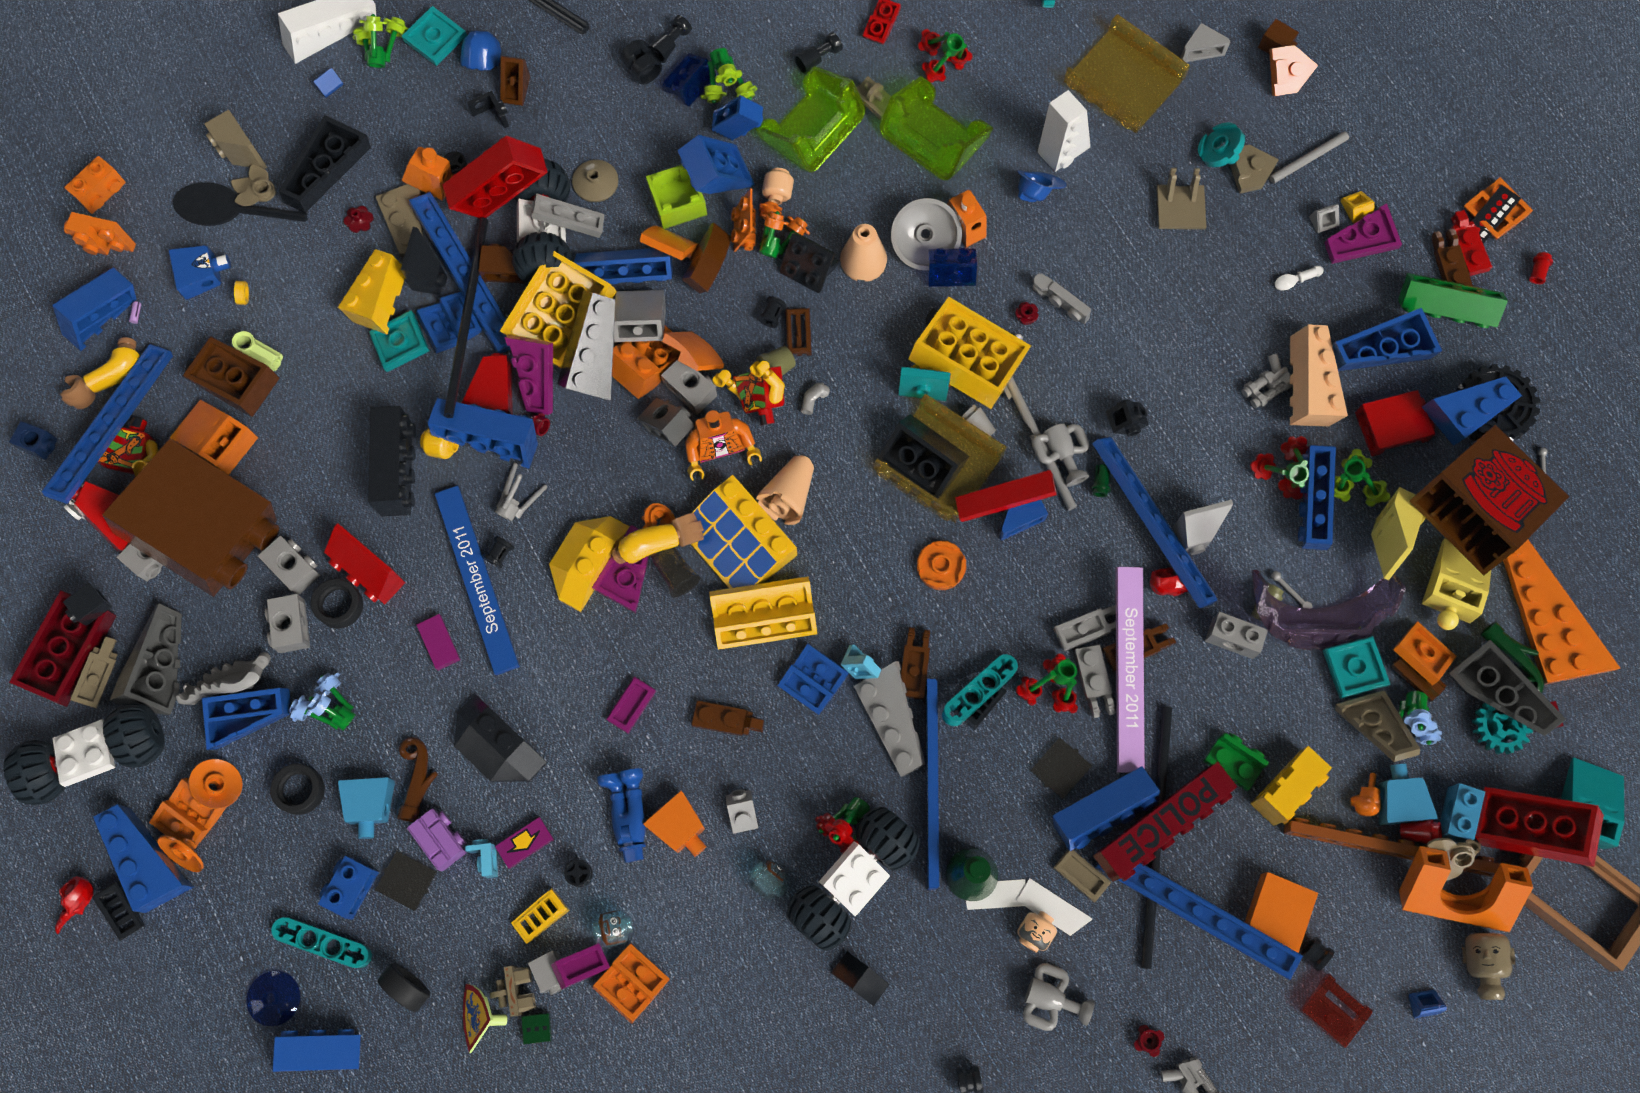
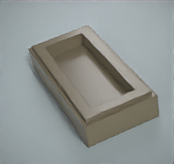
M1068 849L1053 867L1055 871L1093 903L1099 899L1111 884L1109 879L1074 850L1069 851Z

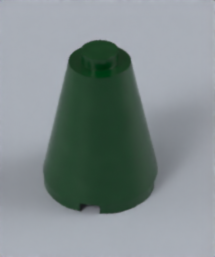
M963 849L957 852L948 862L946 868L947 885L951 892L960 899L966 901L983 900L994 891L997 885L998 869L996 863L989 854L980 849Z

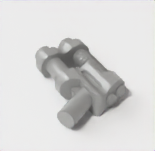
M1277 354L1268 357L1271 371L1262 372L1259 375L1260 378L1254 382L1249 381L1244 385V389L1241 390L1246 398L1249 396L1253 398L1250 400V403L1254 408H1262L1279 393L1293 387L1290 384L1291 374L1288 372L1287 367L1281 368ZM1267 386L1269 390L1262 394L1259 389Z
M1192 1057L1190 1060H1182L1181 1063L1176 1064L1177 1069L1160 1071L1162 1082L1180 1080L1182 1093H1199L1196 1088L1201 1084L1207 1093H1221L1211 1082L1202 1068V1063L1196 1057Z

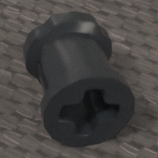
M769 296L766 300V308L759 315L758 320L767 327L777 328L779 324L778 319L781 312L785 311L786 303L779 298Z
M495 536V542L488 553L483 554L482 557L501 569L503 567V560L509 551H513L514 546L504 539Z

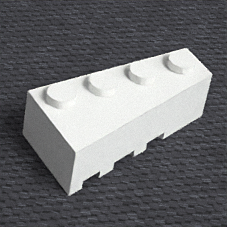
M315 0L278 13L282 44L296 64L353 33V30L358 27L364 26V23H359V20L366 21V16H371V14L376 16L375 3L373 0Z
M1069 90L1049 103L1038 148V154L1054 172L1062 167H1068L1074 158L1090 148L1087 110Z

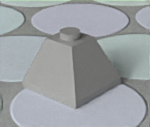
M1232 500L1182 513L1173 528L1187 553L1190 552L1191 555H1196L1206 550L1205 548L1210 544L1233 506Z

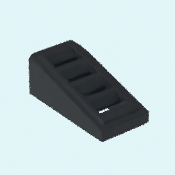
M985 677L982 680L985 686L986 684L990 687L995 686L994 680L990 677ZM1001 687L997 691L996 697L993 695L989 698L992 700L990 704L988 702L983 704L986 708L984 711L980 708L975 711L980 715L978 718L971 715L964 722L976 730L1007 690ZM971 693L967 701L973 703L974 699L978 701V697L976 694ZM962 706L956 711L957 716L963 708Z
M120 880L92 896L119 941L145 926L139 913L132 911ZM115 892L118 897L108 902L106 897ZM121 901L123 906L112 911L111 907ZM127 910L129 914L117 921L115 916ZM133 919L134 924L122 930L121 925Z

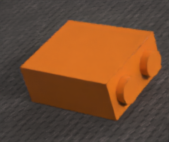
M1262 873L1245 923L1299 953L1318 893L1272 873Z

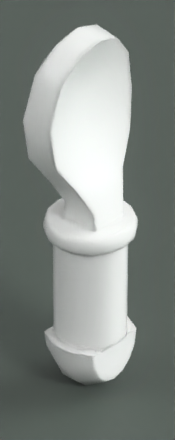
M1317 265L1311 269L1297 272L1296 276L1291 274L1282 275L1276 280L1275 288L1280 291L1288 290L1294 287L1298 281L1303 283L1305 280L1316 276L1319 277L1324 269Z

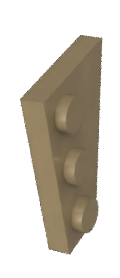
M409 184L376 196L402 258L405 256L412 228L417 227L423 235V227L409 205V200L420 196L421 190Z
M1385 690L1336 704L1335 711L1394 762L1420 755V747Z

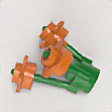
M770 201L760 203V217L765 219V227L759 246V253L776 259L778 254L783 255L794 232L801 235H810V232L806 229L808 224L804 219L799 217L793 219L788 216L787 219L790 222L784 221V215L781 212L782 208L777 203ZM785 224L790 234L780 245L781 240L773 235L775 229L782 230Z

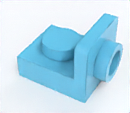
M849 645L841 666L855 679L878 678L881 669L874 663V660L870 656L865 655L856 645Z
M488 839L472 841L473 845L465 846V851L468 853H481V856L477 858L478 872H481L482 877H498L496 845L489 843Z

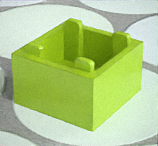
M682 165L646 176L650 195L664 229L707 215L702 192H697L690 183L691 178Z

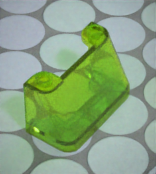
M816 66L803 79V89L806 96L784 120L778 124L776 120L767 118L760 127L756 128L759 137L795 165L808 172L816 171L855 129L865 115V106L854 81Z
M920 76L890 97L880 123V132L886 140L938 178L949 180L959 172L985 143L993 127L981 119L972 121L968 128L933 104L936 97L935 88L928 80Z

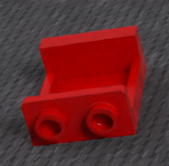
M1418 390L1362 404L1355 412L1372 457L1381 455L1386 449L1417 441L1422 443L1428 442L1435 435L1434 423L1422 408L1426 403L1420 397Z

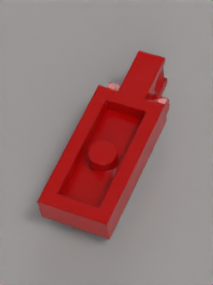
M1465 210L1455 212L1453 217H1451L1454 225L1451 229H1455L1457 232L1456 234L1459 238L1458 245L1461 247L1469 275L1473 276L1490 271L1492 265L1477 227L1473 221L1469 222Z

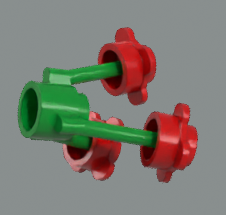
M929 29L922 30V38L918 43L920 51L929 52L931 56H934L938 53L937 49H939L941 41H944L942 43L943 57L940 60H931L929 64L924 62L921 66L925 71L928 82L933 83L937 80L943 82L946 79L944 74L945 61L953 63L956 70H962L964 64L972 60L973 55L968 51L967 45L959 34L945 32L944 35L940 36L936 32H930Z
M1057 654L1055 658L1043 661V668L1047 669L1048 675L1039 681L1024 676L1021 678L1020 686L1016 687V692L1022 699L1027 700L1029 705H1035L1037 702L1036 698L1042 694V685L1049 680L1059 685H1067V688L1052 692L1051 697L1054 699L1053 710L1056 712L1069 711L1070 713H1075L1078 710V706L1075 704L1077 695L1072 691V688L1077 683L1074 679L1077 675V668L1063 654Z
M854 797L849 804L845 803L841 810L833 817L829 813L817 816L815 818L818 823L816 827L823 836H829L831 842L841 848L840 852L843 854L854 841L860 845L855 835L854 838L851 837L853 830L850 824L857 825L863 815L870 811V807L864 800Z

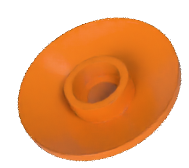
M210 759L201 762L192 770L188 779V788L192 798L201 806L209 809H222L232 805L240 796L243 786L239 771L229 762L220 759ZM210 784L216 785V786H217V790H216V791L211 790V789L209 788V785H210Z
M162 835L158 838L159 847L171 860L189 871H202L204 865L200 856L195 851L197 846L193 841L188 838L180 840L167 835Z

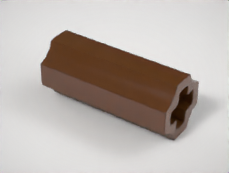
M1400 656L1390 666L1414 689L1425 693L1428 696L1429 702L1439 696L1447 686L1441 680L1432 686Z

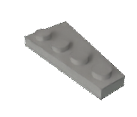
M895 661L881 669L878 678L865 679L856 684L854 688L897 771L903 777L925 765V760L918 733L914 729L912 710L908 706L905 683L902 682L899 671L901 670L899 661Z

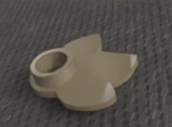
M257 165L250 166L249 177L231 180L234 190L239 194L235 199V203L241 206H251L258 201L267 202L276 194L274 184L269 181L268 172Z
M1437 838L1427 843L1428 848L1447 851L1451 867L1447 880L1458 877L1463 873L1464 868L1471 866L1474 862L1475 851L1468 843H1456L1449 838Z

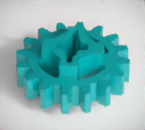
M1483 703L1482 708L1475 711L1479 718L1472 720V723L1478 725V728L1473 730V733H1480L1481 735L1478 743L1485 741L1487 743L1485 749L1488 751L1495 748V754L1505 752L1508 755L1514 753V750H1522V744L1530 742L1526 735L1533 733V730L1504 713H1493L1497 709ZM1502 739H1506V740H1510V739H1511L1512 742H1510V743H1504V742H1501V740H1502Z

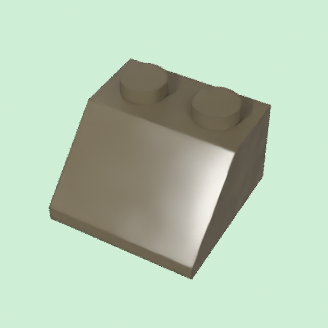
M229 109L204 123L209 130L206 136L222 159L227 157L232 165L244 167L257 165L263 169L267 168Z

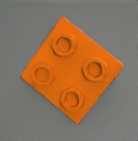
M751 188L745 196L741 197L738 205L732 209L731 220L734 221V229L731 233V242L734 243V252L740 246L744 247L746 251H751L756 245V229L754 228L756 226V210L752 205Z

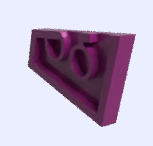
M1387 203L1372 214L1369 213L1352 226L1349 225L1329 237L1324 243L1332 264L1396 250L1402 245Z
M512 335L506 336L507 346L510 345L513 355L511 361L513 367L517 368L520 378L518 384L526 411L543 413L544 415L553 413V342Z
M631 525L624 537L639 529ZM611 556L594 583L593 590L636 613L649 556L636 563L625 562L623 564L617 563L613 556Z

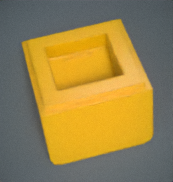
M1362 191L1341 198V203L1353 223H1357L1364 216L1374 212V201Z

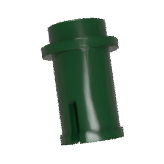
M1105 464L1095 466L1094 485L1091 486V491H1093V495L1096 497H1107L1111 490L1109 487L1110 470Z

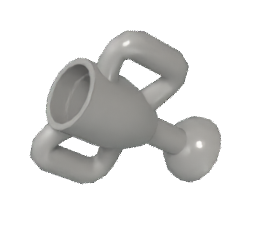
M1058 424L1032 439L1033 450L1041 463L1050 464L1057 459L1064 462L1069 472L1066 478L1067 487L1077 485L1089 478L1087 472L1078 470L1072 458L1074 454L1084 453L1089 449V440L1080 425L1071 424L1066 427L1065 424ZM1071 432H1074L1080 446H1073L1070 436ZM1041 442L1047 443L1052 452L1050 456H1047Z
M1042 963L1036 968L1035 978L1031 979L1026 993L1025 1003L1027 1005L1023 1011L1024 1021L1044 1031H1051L1057 1025L1058 1011L1065 1009L1078 1014L1080 1022L1087 1026L1092 1017L1095 1000H1086L1080 1004L1066 999L1063 993L1069 983L1068 973L1062 968ZM1043 973L1058 978L1061 982L1057 987L1044 982ZM1035 1008L1047 1010L1050 1014V1020L1031 1013Z

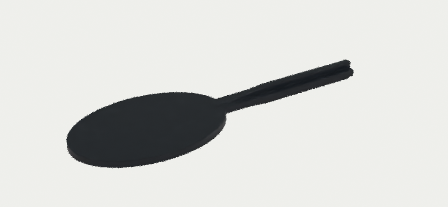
M216 183L191 184L178 191L173 199V207L180 217L190 223L202 226H215L227 223L237 217L239 213L301 222L308 220V214L304 212L252 205L241 206L235 203L238 195L233 190Z

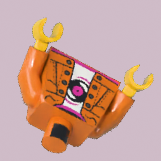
M712 410L706 413L704 418L697 419L695 421V429L690 432L685 441L687 459L691 463L687 472L691 480L693 481V473L695 471H699L701 479L704 478V472L698 464L699 460L702 463L745 451V448L748 450L746 454L750 465H753L751 460L753 455H757L761 462V451L754 447L755 441L749 426L737 418H732L729 412L719 413Z

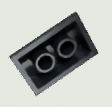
M910 414L897 424L877 461L936 503L958 476L970 456Z

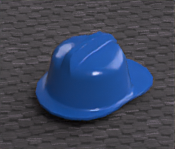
M1017 171L1021 175L1018 184V197L1021 200L1028 202L1043 201L1053 189H1061L1067 186L1064 180L1051 174Z

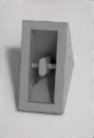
M1201 23L1185 45L1180 61L1185 63L1225 56L1230 40Z

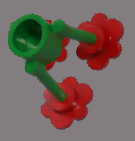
M1290 436L1287 440L1288 442L1281 444L1280 449L1284 453L1286 460L1290 461L1293 459L1295 462L1286 466V469L1279 468L1273 463L1274 456L1271 453L1264 455L1259 453L1256 456V460L1251 462L1250 469L1254 471V477L1257 479L1268 480L1271 478L1272 472L1283 474L1284 479L1278 482L1279 490L1283 491L1285 498L1292 497L1298 500L1303 496V493H1300V487L1305 486L1304 482L1309 477V470L1306 467L1308 461L1304 460L1302 456L1309 447L1306 446L1307 439L1305 437L1295 438Z

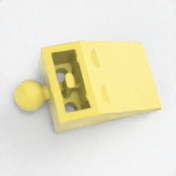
M1401 487L1397 489L1376 518L1371 533L1382 574L1386 580L1392 577L1413 550L1419 527L1425 520V517L1409 502L1416 494Z
M1444 538L1422 604L1441 612L1437 617V623L1444 630L1454 629L1458 625L1459 619L1471 623L1483 613L1489 594L1491 570L1483 576Z

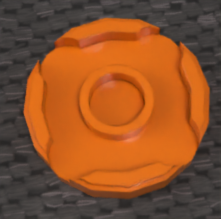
M935 541L921 550L917 558V572L920 579L928 587L935 590H948L962 581L966 572V559L957 545L948 541Z

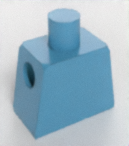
M1406 764L1391 765L1392 780L1379 783L1381 796L1379 826L1438 819L1425 780L1423 778H1409Z
M388 777L339 780L338 786L345 823L358 825V839L374 838V823L388 822L395 781Z

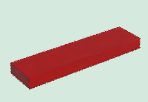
M1047 470L955 497L959 519L961 522L1052 497L1057 495L1053 474L1051 470Z

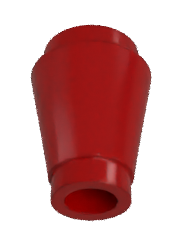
M1431 819L1401 823V839L1427 844L1431 840L1442 838L1441 822H1434Z

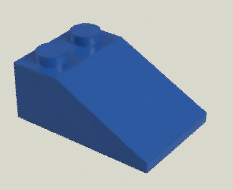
M697 135L678 150L681 164L687 170L691 178L690 183L697 192L713 194L749 188L755 185L735 144Z

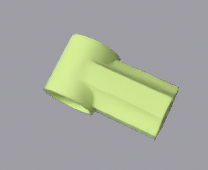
M241 331L232 338V344L236 350L268 365L273 371H276L281 365L283 355L256 340L250 332ZM245 344H250L249 347L242 348Z

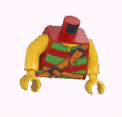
M755 361L750 367L751 372L734 376L733 380L730 379L731 373L728 370H722L713 377L712 381L716 386L724 387L726 384L727 389L739 398L746 414L758 412L760 426L775 423L772 409L784 405L785 384L782 380L781 366L770 368L767 361Z
M133 417L129 429L122 427L98 463L106 469L137 476L159 451L155 440L144 432L148 422L141 418Z

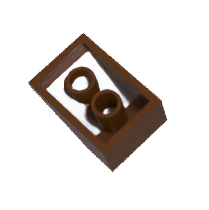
M211 336L183 374L184 378L251 417L255 415L279 380V377L268 365Z

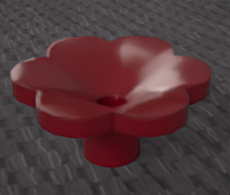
M365 206L350 208L347 211V216L344 218V224L353 233L367 231L370 229V223L374 220V216L371 212H368Z

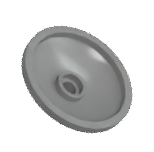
M921 198L906 204L896 215L891 227V242L897 256L905 264L918 270H934L946 265L956 255L962 240V228L957 214L944 202L932 198ZM924 229H928L930 232L927 238L921 236V231Z

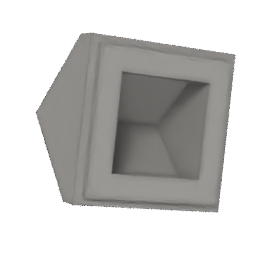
M1338 204L1316 210L1309 216L1317 233L1340 226Z

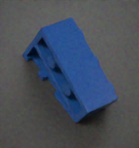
M113 267L107 272L101 273L86 285L80 286L68 296L59 299L52 306L62 335L82 351L86 347L83 343L94 333L98 336L103 331L100 327L111 317L115 320L136 300L133 284Z
M1505 376L1434 398L1422 408L1454 446L1522 395Z
M275 688L202 698L206 749L218 750L291 715L289 713L291 705L289 689Z
M338 1029V1035H326L327 1030H310L309 1036H298V1031H281V1036H275L272 1072L359 1069L361 1035H354L355 1029Z

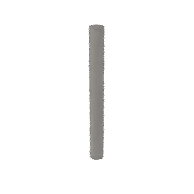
M1346 131L1340 133L1269 176L1270 182L1275 184L1349 139L1348 133Z

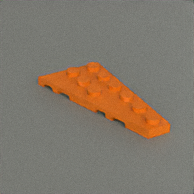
M1529 539L1503 560L1531 648L1539 652L1534 658L1538 670L1543 677L1544 685L1620 669V666Z

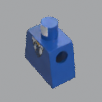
M208 246L169 250L176 288L186 300L220 286L222 282L219 271L231 268V262L227 254L216 257Z

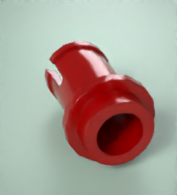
M1539 252L1533 258L1534 267L1529 281L1534 284L1545 283L1549 266L1553 264L1551 254Z

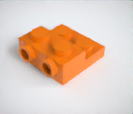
M71 212L69 219L64 224V232L70 234L77 245H81L85 252L92 255H97L98 253L108 255L110 248L118 252L123 250L133 252L136 243L114 221Z

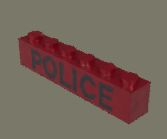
M1216 762L1204 769L1095 853L1093 857L1112 882L1118 879H1122L1124 882L1136 873L1133 868L1141 863L1145 866L1156 857L1153 854L1156 850L1161 848L1164 851L1175 843L1173 837L1179 832L1181 835H1184L1195 826L1192 822L1197 818L1203 820L1214 812L1211 807L1217 803L1221 806L1233 797L1231 792L1237 788V785L1220 763Z

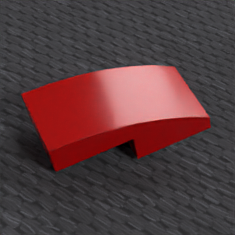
M878 0L873 15H870L863 38L884 45L900 12L901 4L891 0Z

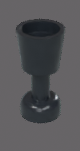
M677 15L672 21L673 29L668 35L662 34L648 46L660 63L666 62L676 47L674 41L679 35H688L692 30L688 20L680 15Z
M831 32L825 37V43L817 49L811 46L794 55L795 63L799 70L806 75L822 62L821 56L829 51L838 53L843 50L842 42L834 32Z

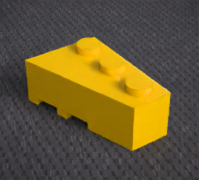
M375 249L338 308L352 322L388 334V320L390 315H394L395 312L393 304L396 296H400L405 276L401 271L402 264L392 254Z

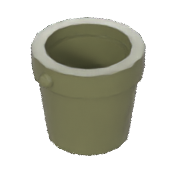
M786 346L763 353L756 358V361L759 362L767 361L770 368L781 366L782 376L796 365L793 354Z

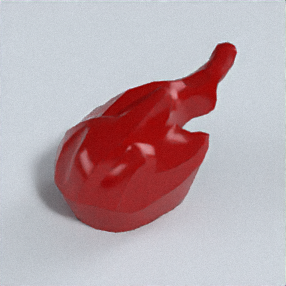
M1170 567L1154 570L1151 573L1149 583L1151 590L1155 594L1179 596L1188 591Z
M79 876L73 877L59 889L61 905L64 909L60 913L59 920L55 925L57 934L60 933L64 924L75 914L83 915L85 907L91 901L94 895V888L88 879Z

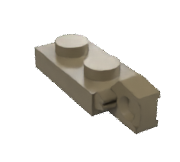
M105 637L101 649L94 647L93 651L90 652L70 699L71 701L97 709L116 664L118 654L112 653L117 642L115 639Z

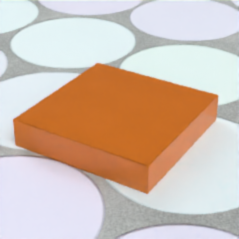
M1418 621L1410 627L1393 649L1432 686L1441 679L1457 657Z

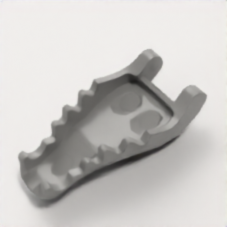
M262 652L256 659L251 661L235 660L233 665L225 663L221 671L213 667L211 674L205 673L203 681H198L196 686L185 683L183 686L184 692L176 696L177 702L184 705H195L201 698L207 696L236 694L239 691L252 689L254 684L260 679L263 669L269 664L271 657L268 653Z

